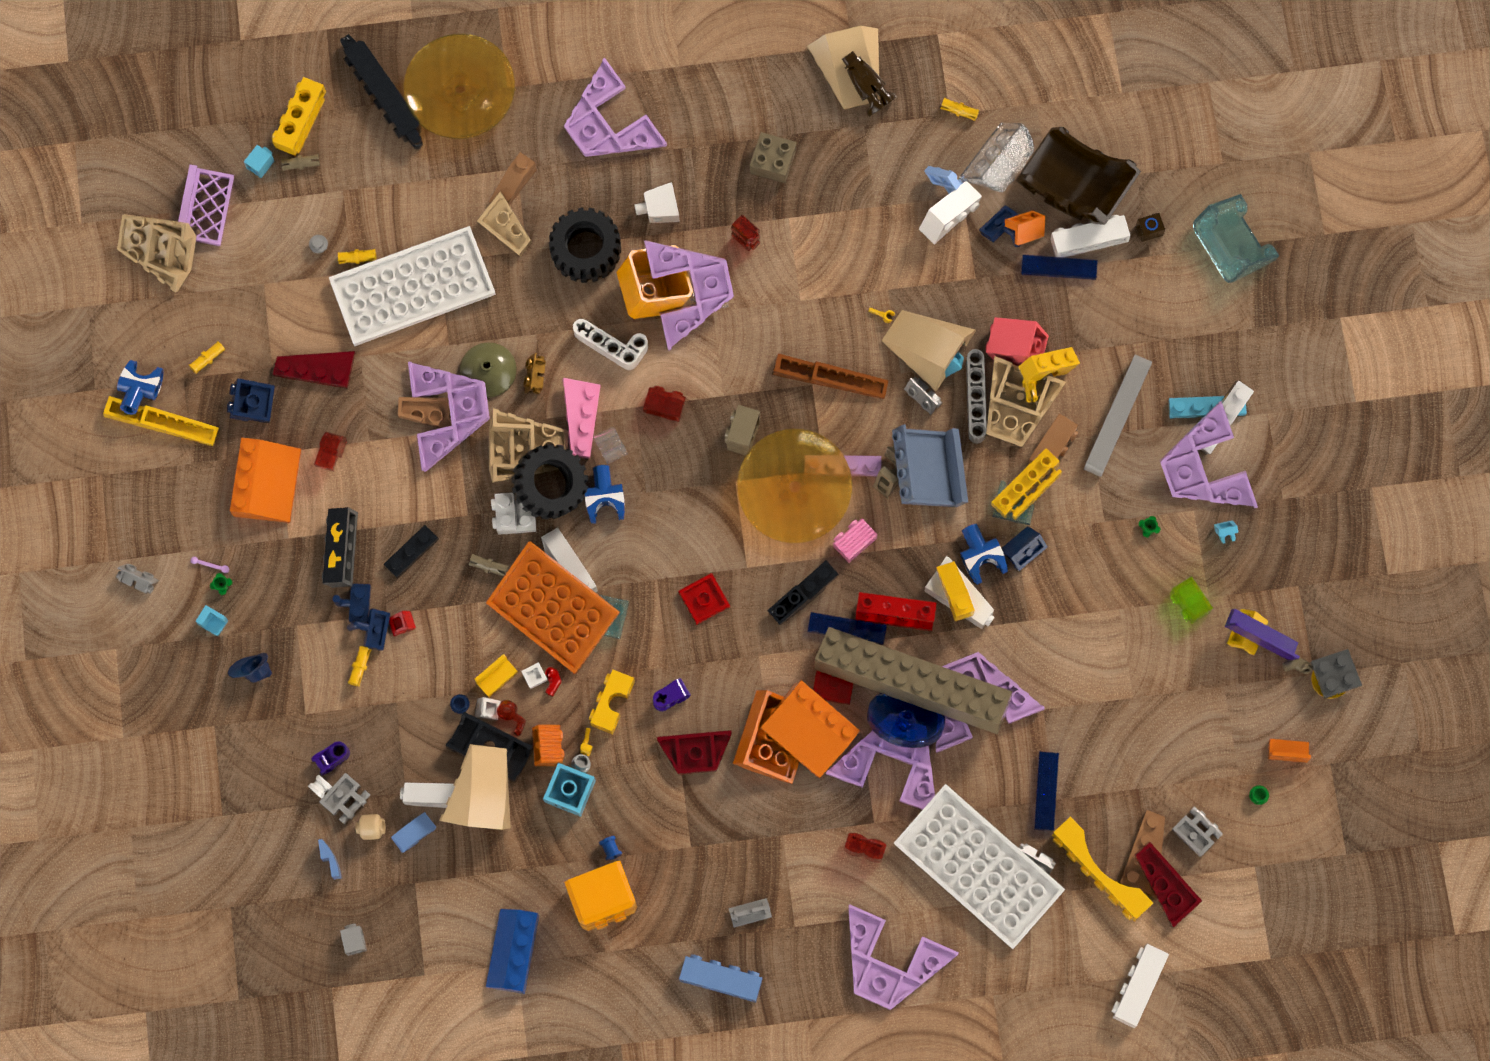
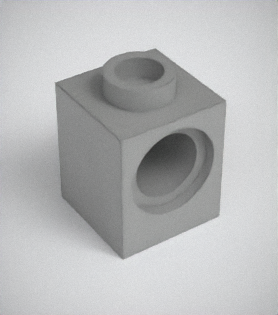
M350 924L344 926V930H340L344 951L347 956L367 951L363 930L360 926Z

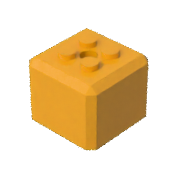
M646 249L631 251L616 272L628 315L633 319L660 316V312L681 308L693 293L687 271L653 279ZM644 287L650 288L652 294L645 293Z
M621 861L612 862L564 882L581 927L587 931L595 928L597 930L603 929L608 926V923L613 921L616 923L627 919L626 916L634 914L637 909V904Z

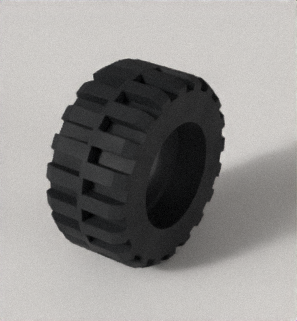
M581 207L578 208L577 212H574L573 209L568 211L566 217L562 215L559 217V223H554L553 231L549 235V249L557 270H561L563 276L568 277L569 275L570 279L575 282L577 279H581V283H587L588 279H592V282L598 281L597 277L605 278L608 276V271L612 272L615 269V263H618L620 260V234L616 224H613V220L609 216L605 217L604 212L599 210L596 213L595 208H588L587 211ZM582 232H591L602 239L603 247L593 257L578 258L568 251V243L571 238Z
M546 444L545 446L541 445L521 457L518 465L513 470L515 475L512 477L511 483H514L512 488L513 494L516 493L518 496L516 501L518 504H523L524 507L522 509L524 511L532 512L531 515L534 517L541 516L542 519H556L573 511L583 501L584 493L588 489V486L585 485V482L588 481V475H584L586 467L585 465L581 466L579 463L580 457L578 455L573 456L571 449L565 450L562 445L553 446V444ZM549 464L558 468L565 478V491L557 499H548L542 496L535 487L534 474L542 465Z

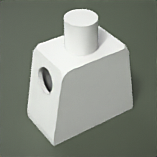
M672 182L644 192L645 202L634 204L636 215L648 214L650 223L680 221Z

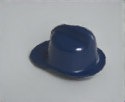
M261 653L236 661L228 670L229 677H244L253 683L270 677L272 672L267 662L268 654Z

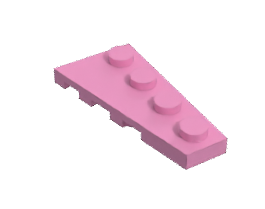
M563 378L569 449L573 451V456L578 455L581 458L589 459L600 385Z

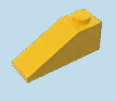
M955 561L936 567L954 620L959 621L973 616L975 610Z

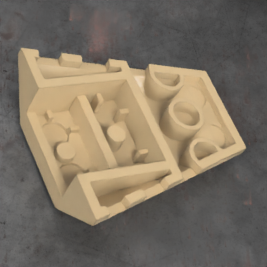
M857 26L828 33L807 46L843 109L869 104L867 99L861 100L847 73V69L844 68L846 65L842 58L854 51L857 57L861 56L862 60L879 75L878 28ZM877 92L874 93L875 96L880 100V97L877 94Z
M124 214L121 220L117 250L133 262L140 263L145 271L148 273L152 272L158 277L157 279L160 282L168 284L171 287L170 289L176 293L191 271L197 236L189 223Z
M902 310L882 339V342L906 362V365L913 369L936 392L946 378L945 370L962 344L967 346L976 330Z
M995 356L986 434L1023 447L1066 382L1051 376L1043 377L1037 381L1038 384L1036 385L1038 400L1033 402L1031 395V402H1027L1025 387L1022 385L1024 379L1019 367L1013 365L1012 362Z
M493 408L489 427V472L492 483L512 479L515 475L513 470L518 465L521 457L538 446L553 444V446L562 445L563 449H568V430L545 423H537L534 420L520 418L514 414L503 413ZM545 464L540 466L535 471V474L559 469Z
M470 744L460 768L459 778H456L453 785L455 788L451 798L448 797L446 810L441 815L439 821L489 829L504 830L511 828L507 749Z

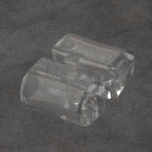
M614 427L593 436L607 464L628 455Z

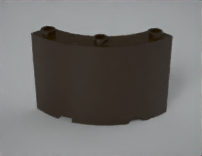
M1053 127L1047 133L1016 181L1033 195L1037 192L1044 197V202L1071 217L1082 220L1084 217L1089 219L1090 223L1105 225L1141 171L1132 160L1107 156L1100 150H1094L1069 134L1066 128Z

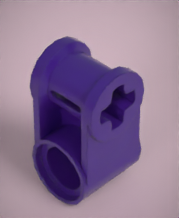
M679 678L654 693L653 705L658 711H666L688 699L691 694L682 679ZM658 698L665 699V703L658 702Z
M340 741L334 742L324 750L316 753L311 760L316 763L320 769L321 776L347 760L350 756V750L344 743ZM343 747L344 753L341 756H336V749Z

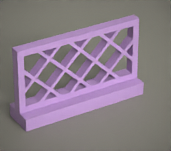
M190 164L178 222L189 223L191 228L195 225L198 227L201 233L197 235L196 242L221 246L234 175L200 169L196 165ZM200 174L208 175L212 181L203 186L199 181ZM221 178L229 179V185L221 189L217 181ZM214 183L219 191L210 196L205 188ZM203 190L208 198L199 203L196 199V194ZM222 194L225 198V203L218 207L213 199ZM211 201L215 209L206 213L202 206ZM200 208L204 216L195 220L192 212ZM218 211L222 216V220L214 224L209 216ZM207 218L212 226L203 231L198 223ZM215 229L219 234L218 240L209 239L206 233Z

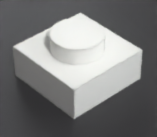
M539 662L521 671L530 690L548 681Z

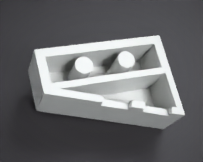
M965 181L957 190L952 191L928 210L919 230L935 245L955 225L980 206L979 201L982 196Z

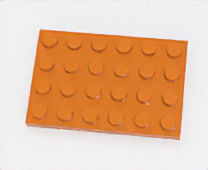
M531 541L524 547L486 602L487 605L574 674L580 670L620 613V611Z

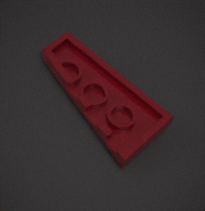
M355 351L277 356L273 375L275 377L348 389L356 353Z
M1148 841L1134 855L1166 917L1174 928L1202 900L1153 844Z

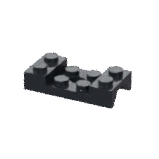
M463 712L455 733L445 745L446 748L463 757L466 755L470 744L484 746L487 742H493L495 747L506 748L508 780L516 783L533 752V746Z

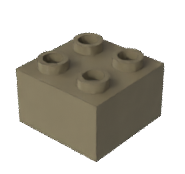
M761 132L750 163V174L786 184L796 153V142Z
M738 405L737 410L733 409L730 418L731 428L727 427L724 437L726 438L725 443L727 444L728 451L750 456L760 424V411Z

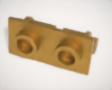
M534 353L526 360L527 376H525L523 381L525 394L533 390L534 394H540V391L543 390L544 377L537 376V374L543 375L545 373L546 360H544L545 357L537 356L536 358L537 353Z

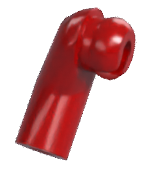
M548 667L545 670V675L549 681V686L545 693L553 697L561 684V678L555 668Z

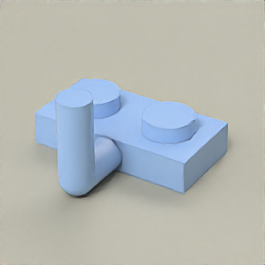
M928 166L924 170L932 184L944 187L949 194L957 190L966 181L962 176L957 179V175L951 170L948 171Z

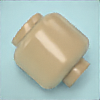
M378 814L362 815L359 822L355 824L356 833L360 834L363 840L380 839L382 834H385V820Z

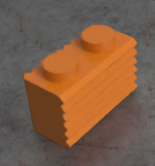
M536 725L532 727L535 766L554 767L558 763L562 764L565 754L561 748L563 732L560 730V725Z

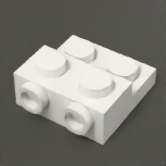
M500 493L495 494V499H491L492 511L496 510V517L492 518L493 529H497L498 535L536 532L535 517L531 515L532 512H526L522 509L524 507L522 503H517V494Z

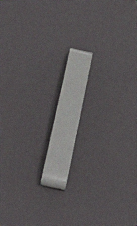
M1136 354L1134 355L1083 470L1099 477L1102 476L1152 361Z

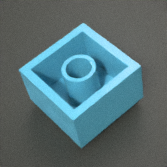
M558 763L543 800L547 804L581 817L596 782L595 777Z

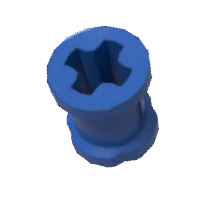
M615 836L607 837L599 842V845L605 851L606 861L622 855V852L618 850L615 843Z

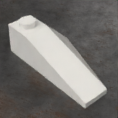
M558 527L541 537L544 551L547 555L595 593L598 591L594 581Z

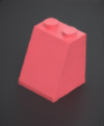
M995 317L993 324L990 326V338L985 347L986 353L993 360L996 356L1019 366L1030 356L1045 353L1049 335L1037 321Z

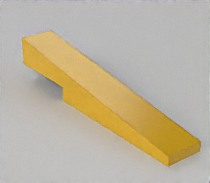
M111 396L107 400L103 412L106 418L210 446L214 445L219 427L147 405L145 407L140 405L136 414L130 415L120 409L123 400Z

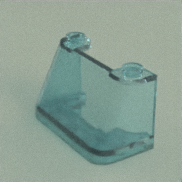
M1241 194L1209 205L1193 222V229L1223 279L1228 283L1238 281L1279 257L1276 249L1271 244L1261 247L1243 216L1247 213L1248 206Z

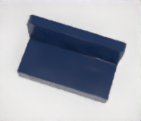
M1027 526L1001 549L1003 554L1010 559L1014 568L1020 571L1048 546L1040 533Z

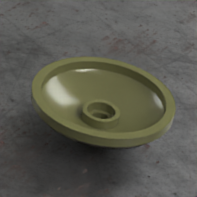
M481 343L472 347L464 355L460 364V376L485 382L487 398L505 393L512 386L516 378L517 367L513 355L508 349L497 343ZM490 364V367L486 369L484 365Z

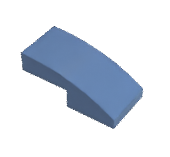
M424 812L395 833L391 839L401 852L404 853L418 844L419 840L433 832L436 826Z
M319 839L321 860L323 862L329 861L331 876L334 880L341 879L342 875L335 855L322 839Z

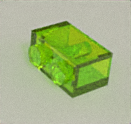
M1192 576L1172 588L1170 592L1171 600L1175 605H1179L1183 618L1186 621H1190L1191 624L1208 615L1213 610L1212 605Z

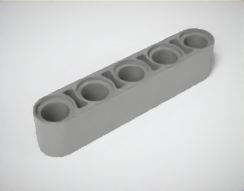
M973 349L967 354L966 360L968 437L971 442L978 444L985 439L987 430L985 369L982 351ZM977 357L980 362L973 363L970 358ZM977 375L980 377V380L973 381L971 376ZM978 393L981 398L976 400L971 395ZM978 411L982 416L975 418L972 413ZM980 430L982 435L975 436L972 431Z

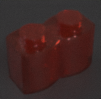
M741 215L731 226V236L747 251L754 250L760 244V229L744 215Z
M660 386L649 387L643 412L680 422L686 397L678 391L666 392Z
M849 833L844 851L849 855L863 856L871 862L878 863L882 862L887 845L877 839H867L861 834Z

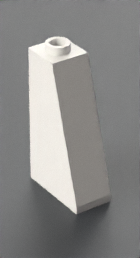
M946 556L941 565L953 561L948 556ZM958 568L975 610L973 616L965 619L983 629L985 625L989 626L993 621L994 616L992 614L994 609ZM936 571L925 586L924 591L950 608L938 572Z
M405 783L404 788H401L400 799L403 800L405 805L446 808L448 797L451 798L455 786H453L454 784Z

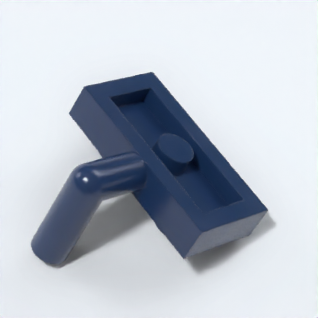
M1006 205L979 229L981 235L991 242H995L1005 232L1010 235L1015 247L1021 246L1015 244V231L1005 227V219L1017 216L1018 213Z
M352 584L350 599H341L339 595L333 596L332 600L337 607H350L349 623L355 621L368 622L371 599L370 584Z
M372 608L370 609L367 623L355 621L348 624L347 629L349 631L356 629L366 631L363 646L383 651L390 613Z

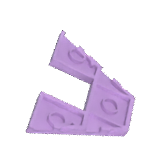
M605 58L602 60L596 74L593 75L590 84L587 85L570 118L567 119L564 129L585 157L666 147V141L647 115L615 134L597 110L598 106L626 89Z
M645 240L644 244L653 279L687 270L690 273L696 304L660 312L667 348L670 350L679 340L686 337L691 330L696 329L709 315L714 311L716 312L725 302L734 297L727 261L723 258Z
M408 362L412 397L424 398L448 392L452 426L417 434L421 470L426 472L490 419L485 382Z
M1222 401L1209 411L1160 460L1172 497H1185L1192 500L1200 499L1214 503H1230L1232 505L1238 504L1258 508L1246 471L1212 482H1208L1198 450L1234 438Z
M979 652L942 666L1012 691L1011 702L1005 715L1008 724L1045 709L1043 705H1040L1026 691H1023L1013 680L1005 676ZM938 714L936 753L973 738L967 723Z
M888 715L826 772V775L863 788L875 753L878 752L912 765L899 802L923 810L935 796L926 728L892 715Z
M849 904L854 994L891 1010L959 953L922 937L907 973L870 956L886 920Z

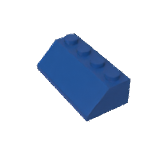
M500 909L486 988L525 994L539 921L538 913L516 909Z

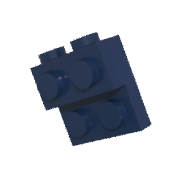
M237 378L234 384L231 383L229 394L233 395L232 402L229 401L227 405V413H230L229 418L269 423L275 385Z

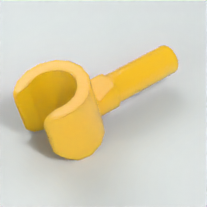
M870 307L868 311L882 317L885 323L892 322L886 315L895 316L892 310L882 312Z
M586 728L585 737L580 747L581 754L590 756L593 746L588 744L590 728Z

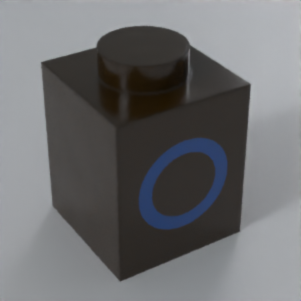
M1160 213L1139 218L1134 227L1137 237H1140L1142 242L1163 236L1165 232Z

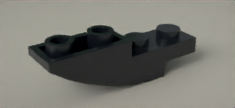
M825 560L767 611L779 625L783 624L821 594L839 576L838 572Z

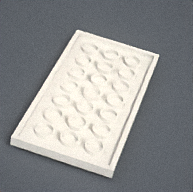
M470 226L329 277L354 346L496 295Z
M946 784L894 842L901 851L1012 949L1065 890Z

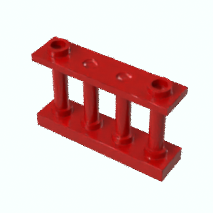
M859 592L855 621L932 631L937 603Z

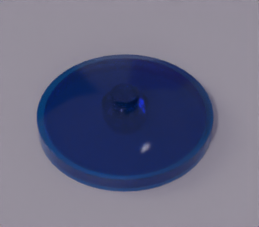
M882 693L875 696L868 707L867 720L869 726L880 738L891 744L906 748H921L935 743L943 734L945 716Z

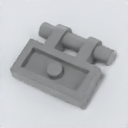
M345 773L319 802L334 816L339 810L342 811L344 814L339 820L345 824L355 816L354 813L361 805L364 806L367 803L366 800L370 794L366 790L361 795L356 793L361 786ZM353 797L355 802L349 808H346L344 805Z
M1194 806L1189 812L1195 818L1191 820L1185 815L1172 831L1201 857L1215 843L1209 837L1213 834L1219 839L1223 833L1215 823H1211L1205 817L1206 814L1202 810L1199 811ZM1198 822L1208 829L1205 833L1196 825Z

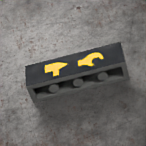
M349 507L328 509V516L326 518L327 531L325 535V553L323 555L322 583L332 588L351 587L353 584L358 512Z

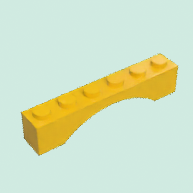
M1071 816L1053 832V842L1059 848L1063 847L1067 851L1066 855L1071 861H1077L1082 866L1080 870L1087 877L1091 876L1095 880L1094 884L1100 891L1105 890L1109 895L1108 899L1115 906L1118 904L1123 909L1121 912L1128 920L1132 919L1135 922L1153 904L1140 888L1119 884L1098 868L1088 852L1084 830Z

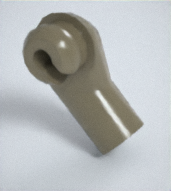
M1300 657L1299 659L1282 663L1285 672L1293 669L1304 674L1312 672L1311 664Z

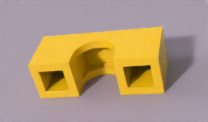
M1069 347L1030 356L1018 367L1025 382L1029 383L1041 380L1050 373H1052L1053 377L1068 374L1080 362L1073 348Z
M613 669L611 674L608 673L604 680L605 689L603 692H599L596 700L598 702L596 710L592 709L589 716L592 727L613 735L620 719V714L611 710L609 703L614 697L618 696L628 699L635 683L634 677Z

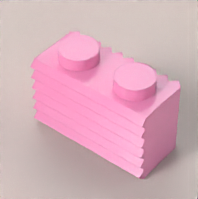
M863 518L859 521L854 520L848 526L849 530L847 532H841L834 538L833 547L848 563L877 539V533Z

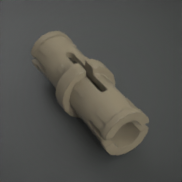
M319 154L304 157L298 155L297 158L281 159V164H289L282 166L283 171L298 168L304 170L305 167L320 166V161H312L319 159Z
M472 554L471 562H469V566L485 570V573L492 572L503 577L508 572L507 569H509V565H504L493 561L494 559L492 558L486 559Z

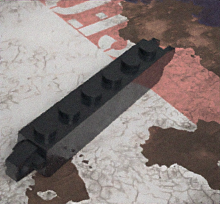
M349 34L341 38L340 42L344 48L345 57L343 59L348 67H353L355 70L353 74L359 82L362 80L365 85L363 88L368 96L372 95L374 97L373 103L378 110H383L385 113L383 117L388 124L392 123L394 126L393 131L397 138H402L404 142L409 141L416 150L421 149L423 142L420 136L422 129L420 121L365 42H356Z

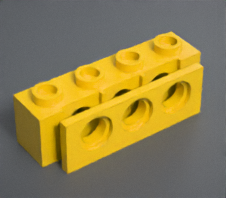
M303 77L301 82L297 83L296 93L288 102V110L286 114L281 116L280 126L272 135V142L276 149L294 156L300 153L325 101V98H323L326 93L324 85Z
M1046 448L991 502V505L1004 518L1012 512V518L1016 520L1062 475L1060 469L1055 470L1060 465V461ZM1051 471L1050 476L1041 483L1040 481ZM1036 485H1038V487L1036 488V490H1035L1033 493H1031L1029 496H1027V494H1028ZM1023 498L1025 499L1020 506L1013 509Z

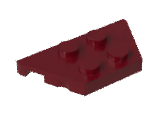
M732 731L657 737V742L678 775L717 772Z

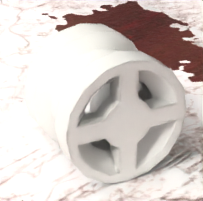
M320 775L316 776L314 783L308 785L321 799L332 788Z

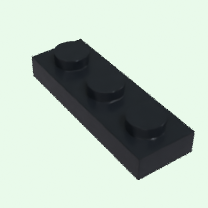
M424 525L383 565L398 579L439 538Z

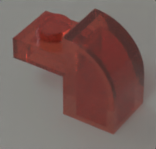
M325 432L319 443L320 448L314 463L315 467L334 471L338 457L342 458L347 443L346 437Z

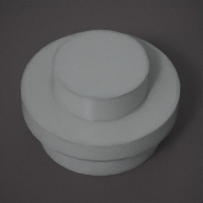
M315 235L310 239L309 247L314 253H322L327 249L328 241L322 235Z
M579 754L572 759L571 767L586 773L591 767V762L586 755Z

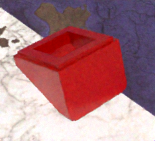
M400 611L389 618V624L394 636L416 628L410 611Z

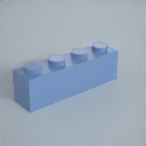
M691 954L690 957H685L679 981L756 1003L762 977H759L760 973L748 970V973L741 972L739 967L729 965L728 968L723 967L721 962L715 960L705 962L702 961V957Z

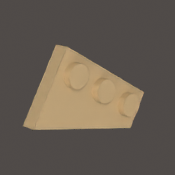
M500 192L477 222L521 256L532 241Z

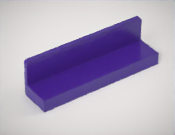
M1231 609L1225 624L1226 628L1286 660L1299 659L1300 656L1295 654L1299 642L1237 609Z

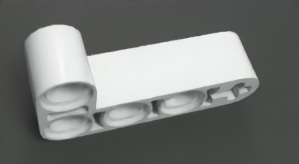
M579 319L573 324L574 335L579 341L626 370L636 368L648 350V340L644 334L637 333L633 335L627 345L587 320ZM595 337H601L602 341L596 343L593 341V339ZM638 341H642L644 345L642 347H636L635 343ZM613 346L618 348V350L613 353L608 351L609 348ZM628 356L634 358L632 362L624 361V359Z

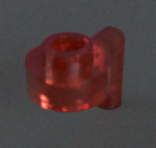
M510 700L501 701L497 708L498 716L503 720L513 719L517 722L514 734L520 736L526 720L517 713L518 709L514 702Z

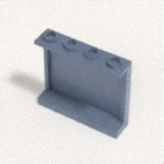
M901 425L892 430L901 504L959 507L968 503L959 429L952 428L942 432L906 429V425Z

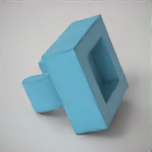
M1233 520L1214 524L1215 532L1222 543H1225L1227 535H1230L1231 540L1235 541V533H1238V527Z

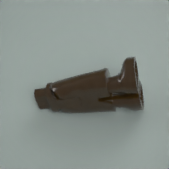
M852 51L842 58L846 65L844 68L847 69V73L861 100L867 99L869 102L867 109L869 117L897 98L895 93L886 91L883 87L886 83L862 60L861 56L857 57L855 52ZM877 92V94L880 97V100L875 96L874 93Z

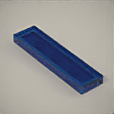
M1022 255L1021 275L1096 280L1098 260Z
M811 612L807 632L825 635L828 627L873 643L884 645L887 625Z
M1039 751L1034 830L1054 831L1059 753Z

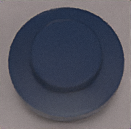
M458 694L451 699L450 707L453 712L463 714V712L469 709L470 702L465 695Z

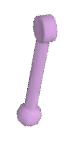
M197 557L191 558L192 564L198 563L219 569L224 574L229 572V567L226 565L218 566L198 560Z

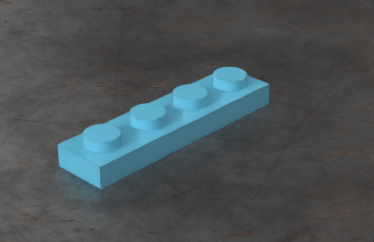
M1224 396L1169 398L1170 419L1204 417L1222 401ZM1246 404L1237 416H1246Z

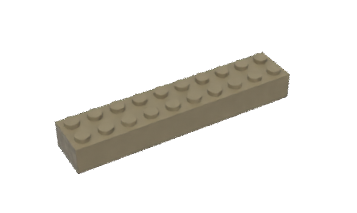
M828 627L815 658L814 670L997 735L1011 702L1012 691L831 627Z

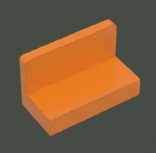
M1032 210L1005 219V227L1015 231V244L1021 245L1044 237L1045 215Z
M1269 739L1268 759L1307 763L1311 759V755H1309V742Z

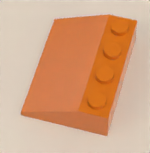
M241 438L230 512L233 517L290 523L301 456L300 448L260 439Z
M802 680L791 687L760 727L818 778L827 771L860 732L857 727Z
M757 690L733 764L749 771L793 784L799 761L760 728L784 697L769 690Z

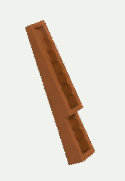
M779 353L776 356L772 372L774 376L880 399L885 398L889 381L818 361L813 363Z

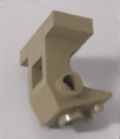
M888 446L884 456L894 464L895 468L888 470L883 466L873 485L887 499L899 485L894 446Z

